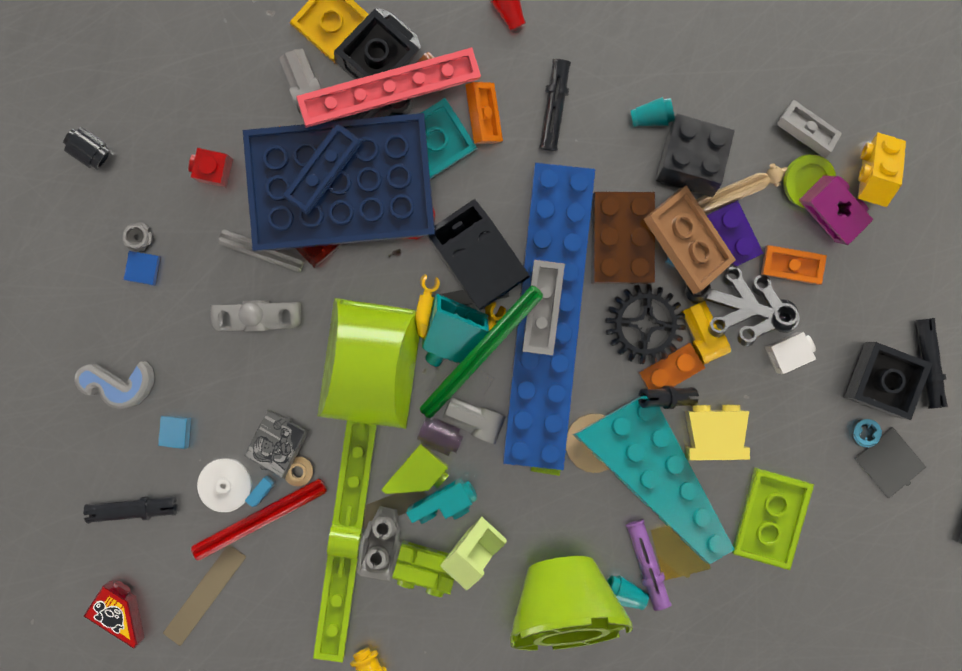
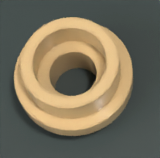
M297 456L285 480L290 485L297 487L307 484L313 476L311 462L304 457ZM295 466L303 469L301 477L294 476L293 468Z

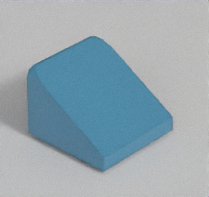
M161 416L158 446L179 449L189 448L191 418Z

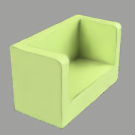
M481 517L464 533L440 567L464 589L468 590L485 574L483 569L492 556L506 544L507 539Z

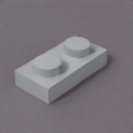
M794 99L787 106L777 123L782 129L824 158L832 152L842 135L841 132Z

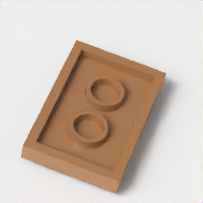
M687 186L676 191L643 219L693 294L701 292L736 260Z

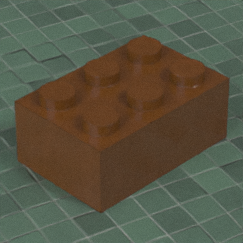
M655 192L593 193L591 284L655 283V236L643 220L655 210Z

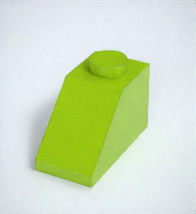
M421 442L381 491L385 494L429 491L432 486L438 489L449 476L445 472L449 465Z

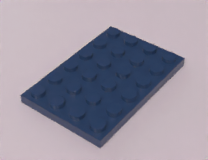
M424 113L325 122L305 128L304 124L242 130L252 251L261 252L435 235ZM338 122L361 139L363 143L309 215H307L282 195Z

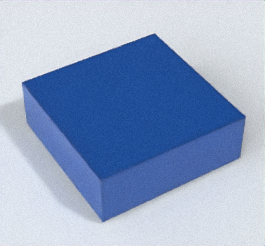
M129 251L124 280L155 286L160 256Z

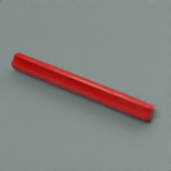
M317 479L193 545L191 552L194 558L200 561L322 496L327 492L324 482L321 479Z

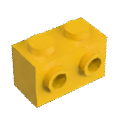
M877 132L872 142H867L864 145L861 153L862 168L858 177V181H860L858 199L884 207L889 205L902 186L906 148L905 140Z

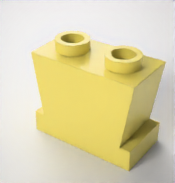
M692 405L693 411H684L691 445L685 446V456L688 460H750V447L744 446L749 411L740 410V405H722V410H711V405Z

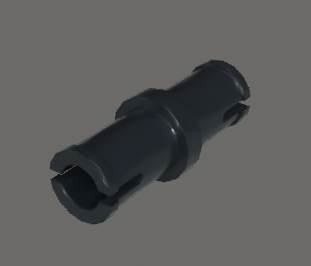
M663 386L661 389L644 388L638 393V396H647L648 398L638 399L639 405L642 408L663 407L664 409H674L676 406L697 405L699 400L689 398V396H699L697 389L694 387L674 388L673 386Z

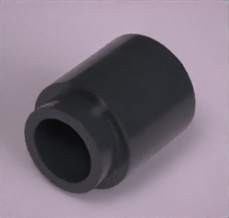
M83 127L77 130L71 129L63 140V143L66 145L64 151L88 168L100 169L111 153V150L106 148V143Z

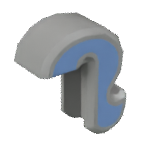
M140 361L127 383L97 364L83 366L75 374V384L79 391L85 395H96L99 392L102 401L110 407L118 409L139 405L149 395L154 383L153 368L147 361Z

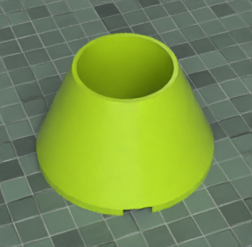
M586 556L559 557L535 563L528 568L510 636V645L514 649L537 651L538 645L552 646L553 650L581 647L619 638L620 630L625 629L626 633H630L633 630L632 621L593 558Z

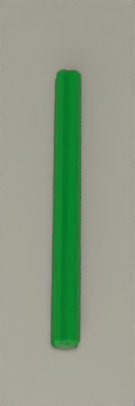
M532 285L422 404L420 412L426 418H432L539 303L543 298V293L536 286Z

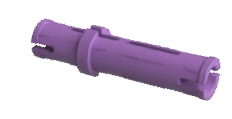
M640 519L626 524V528H628L635 555L643 575L641 579L642 585L647 587L653 610L660 611L672 606L669 601L663 582L666 578L664 573L660 572L644 519ZM640 538L642 539V543L648 558L647 562L639 541ZM650 568L652 570L658 591L655 590L654 583L649 571Z

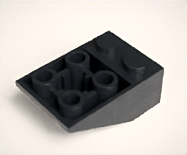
M473 199L436 224L435 235L427 236L436 253L479 311L530 277L491 218L476 199Z

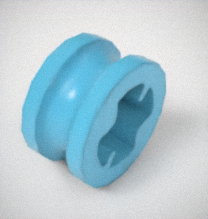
M871 419L861 420L853 431L855 442L865 448L875 446L882 436L880 425ZM867 426L868 430L872 427L875 430L872 435L873 440L867 441V437L865 440L860 437L863 431L861 427Z

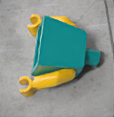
M424 274L420 279V286L424 289L423 295H419L415 320L417 334L422 338V348L428 351L425 360L435 367H439L444 359L461 363L495 326L496 320H500L506 314V308L500 306L498 312L493 314V310L496 307V302L494 301L485 307V313L439 294H436L434 298L432 297V292L439 288L440 281L435 277L434 285L431 288H427L425 285L427 274Z

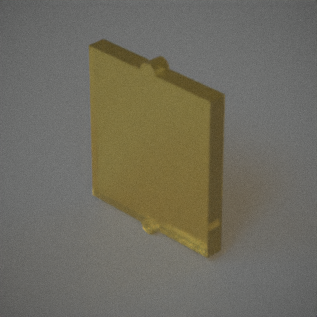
M669 526L650 530L660 571L664 573L665 580L681 576L689 578L690 574L711 569L710 564H706Z

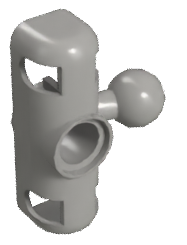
M269 300L242 301V304L210 305L212 326L217 331L297 328L301 323V302L269 303ZM285 309L290 312L291 324H282V313ZM225 312H228L230 315L231 326H223V315Z

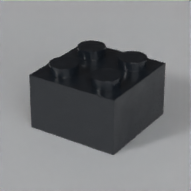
M676 114L668 131L656 181L678 188L687 186L692 192L714 197L723 182L735 130Z
M865 342L845 398L894 417L911 420L933 363L878 342Z

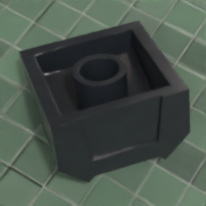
M375 8L334 50V59L344 71L356 80L407 66L420 50L421 45L418 36L393 13Z

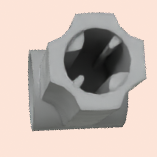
M303 48L291 50L279 58L291 88L289 90L299 113L301 112L296 96L322 89L318 78L314 77Z
M451 397L442 421L471 432V435L496 444L506 416L488 408H478Z

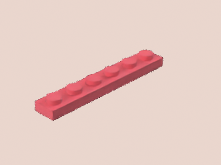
M468 48L298 95L296 99L305 128L475 81L480 79L481 74L473 48Z

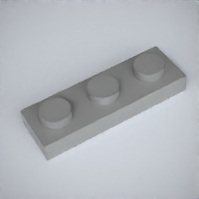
M534 260L531 286H536L543 293V298L527 314L522 352L553 355L565 268L564 263Z

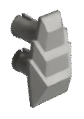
M379 506L373 520L368 522L365 533L361 534L356 575L391 582L403 542L400 541L401 527H398L397 509Z

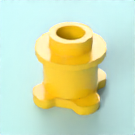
M365 648L353 655L354 660L350 663L351 667H355L356 671H387L386 667L380 666L376 657L378 655L377 650L370 651V648Z

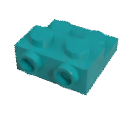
M460 477L409 505L406 513L412 523L419 520L423 524L437 516L438 509H440L445 519L452 516L456 520L470 512V505L478 500L477 494L470 481L464 483Z

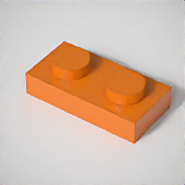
M471 82L465 84L474 144H496L502 142L503 137L495 84L491 82Z
M767 245L765 246L761 275L822 285L827 255Z
M688 342L675 352L668 354L667 359L661 358L656 363L639 371L638 374L647 389H661L663 386L674 387L705 369V366L692 344Z

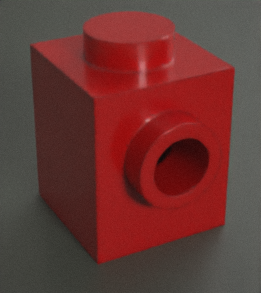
M197 148L196 154H192L190 157L188 171L191 172V178L198 182L227 188L233 159L225 153Z

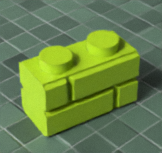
M403 540L392 578L398 580L397 585L404 588L414 589L415 585L426 588V593L432 596L443 597L444 593L450 595L454 578L440 567L449 553Z

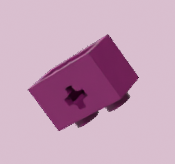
M823 175L799 199V202L835 243L849 245L873 221V218L867 213L869 210L868 206L861 199L854 198L848 191L850 186L840 176Z

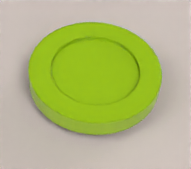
M803 155L795 159L788 166L784 175L783 185L788 199L793 204L805 208L799 202V199L823 175L836 176L832 164L824 157L818 155Z

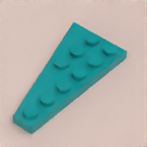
M647 396L638 397L572 434L588 447L592 454L599 461H602L647 507H650L659 516V519L673 529L681 537V540L706 564H712L735 550L660 407L642 408L639 405L638 399H648Z

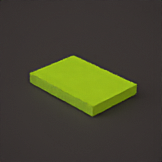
M754 468L733 544L735 550L731 553L791 570L814 484Z

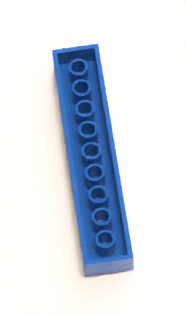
M535 163L523 264L530 277L521 283L520 297L531 286L534 260L564 263L565 268L553 355L522 352L526 317L517 325L503 464L564 470L595 169Z

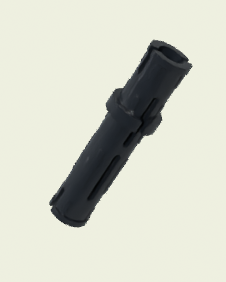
M563 59L552 60L549 85H546L545 89L548 95L539 149L558 150L557 145L565 96L569 95L567 82L571 66L570 61ZM560 78L557 101L555 102L557 81ZM553 109H555L553 128L550 133Z
M935 318L915 321L921 359L933 363L925 383L928 409L948 407L944 380L947 379L946 374H943Z
M144 496L140 500L86 504L83 514L89 515V517L84 518L87 524L141 518L144 521L150 520L154 516L176 515L178 505H173L174 502H177L175 496L154 499Z

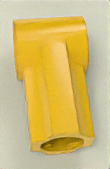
M706 301L681 311V313L685 314L684 320L694 339L692 341L693 347L703 365L731 353V347L725 334L722 337H714L708 331V326L713 316ZM716 324L713 325L715 329L721 330L720 328L718 329Z

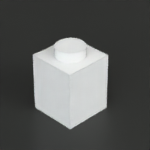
M796 332L765 346L777 374H785L816 360L813 353L816 351L815 344L809 335L806 336L804 332Z

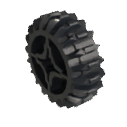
M639 284L634 285L633 296L628 289H624L622 292L626 300L616 296L613 300L619 305L618 309L609 306L607 309L608 312L615 314L614 318H605L604 321L607 324L614 325V329L605 331L606 335H616V338L609 342L610 346L620 343L622 346L618 349L617 354L622 355L628 350L627 361L630 362L634 360L636 354H638L639 364L645 363L646 355H648L651 364L656 363V353L662 359H667L668 356L664 349L667 348L671 352H675L677 348L671 343L672 340L677 342L683 341L682 336L675 334L676 330H686L685 325H677V319L685 318V314L679 313L675 315L674 310L681 306L680 302L673 303L672 305L668 303L674 296L672 293H668L662 298L663 287H658L655 293L652 294L651 284H646L644 293H642ZM643 299L642 307H640L637 317H622L626 308L631 303ZM652 301L663 308L668 322L655 318L653 307L651 306ZM645 316L649 318L648 321L659 326L646 328V331L642 332L641 329L643 327L639 328L638 324H631V322L644 320ZM622 327H629L636 331L637 341H639L638 348L628 342L623 334ZM654 331H667L662 342L653 348L647 349L648 342H650V337Z

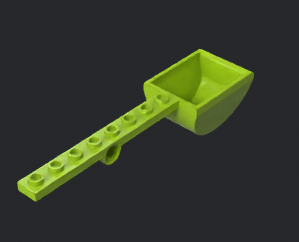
M334 298L317 416L346 420L347 423L333 521L328 539V556L313 659L341 663L344 661L356 578L358 550L363 529L377 425L407 429L420 339L416 328V309Z

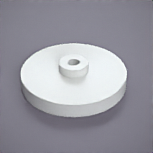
M222 458L212 461L204 467L198 478L197 490L202 502L208 508L217 512H231L245 503V499L252 490V480L248 470L240 462L229 458Z

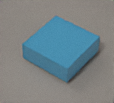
M269 475L265 476L245 499V502L252 508L259 505L275 486L276 481Z

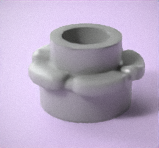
M144 223L129 224L124 229L123 243L127 248H132L135 252H141L146 249L147 245L151 244L152 233L148 231V226ZM139 234L140 239L136 240L135 235Z

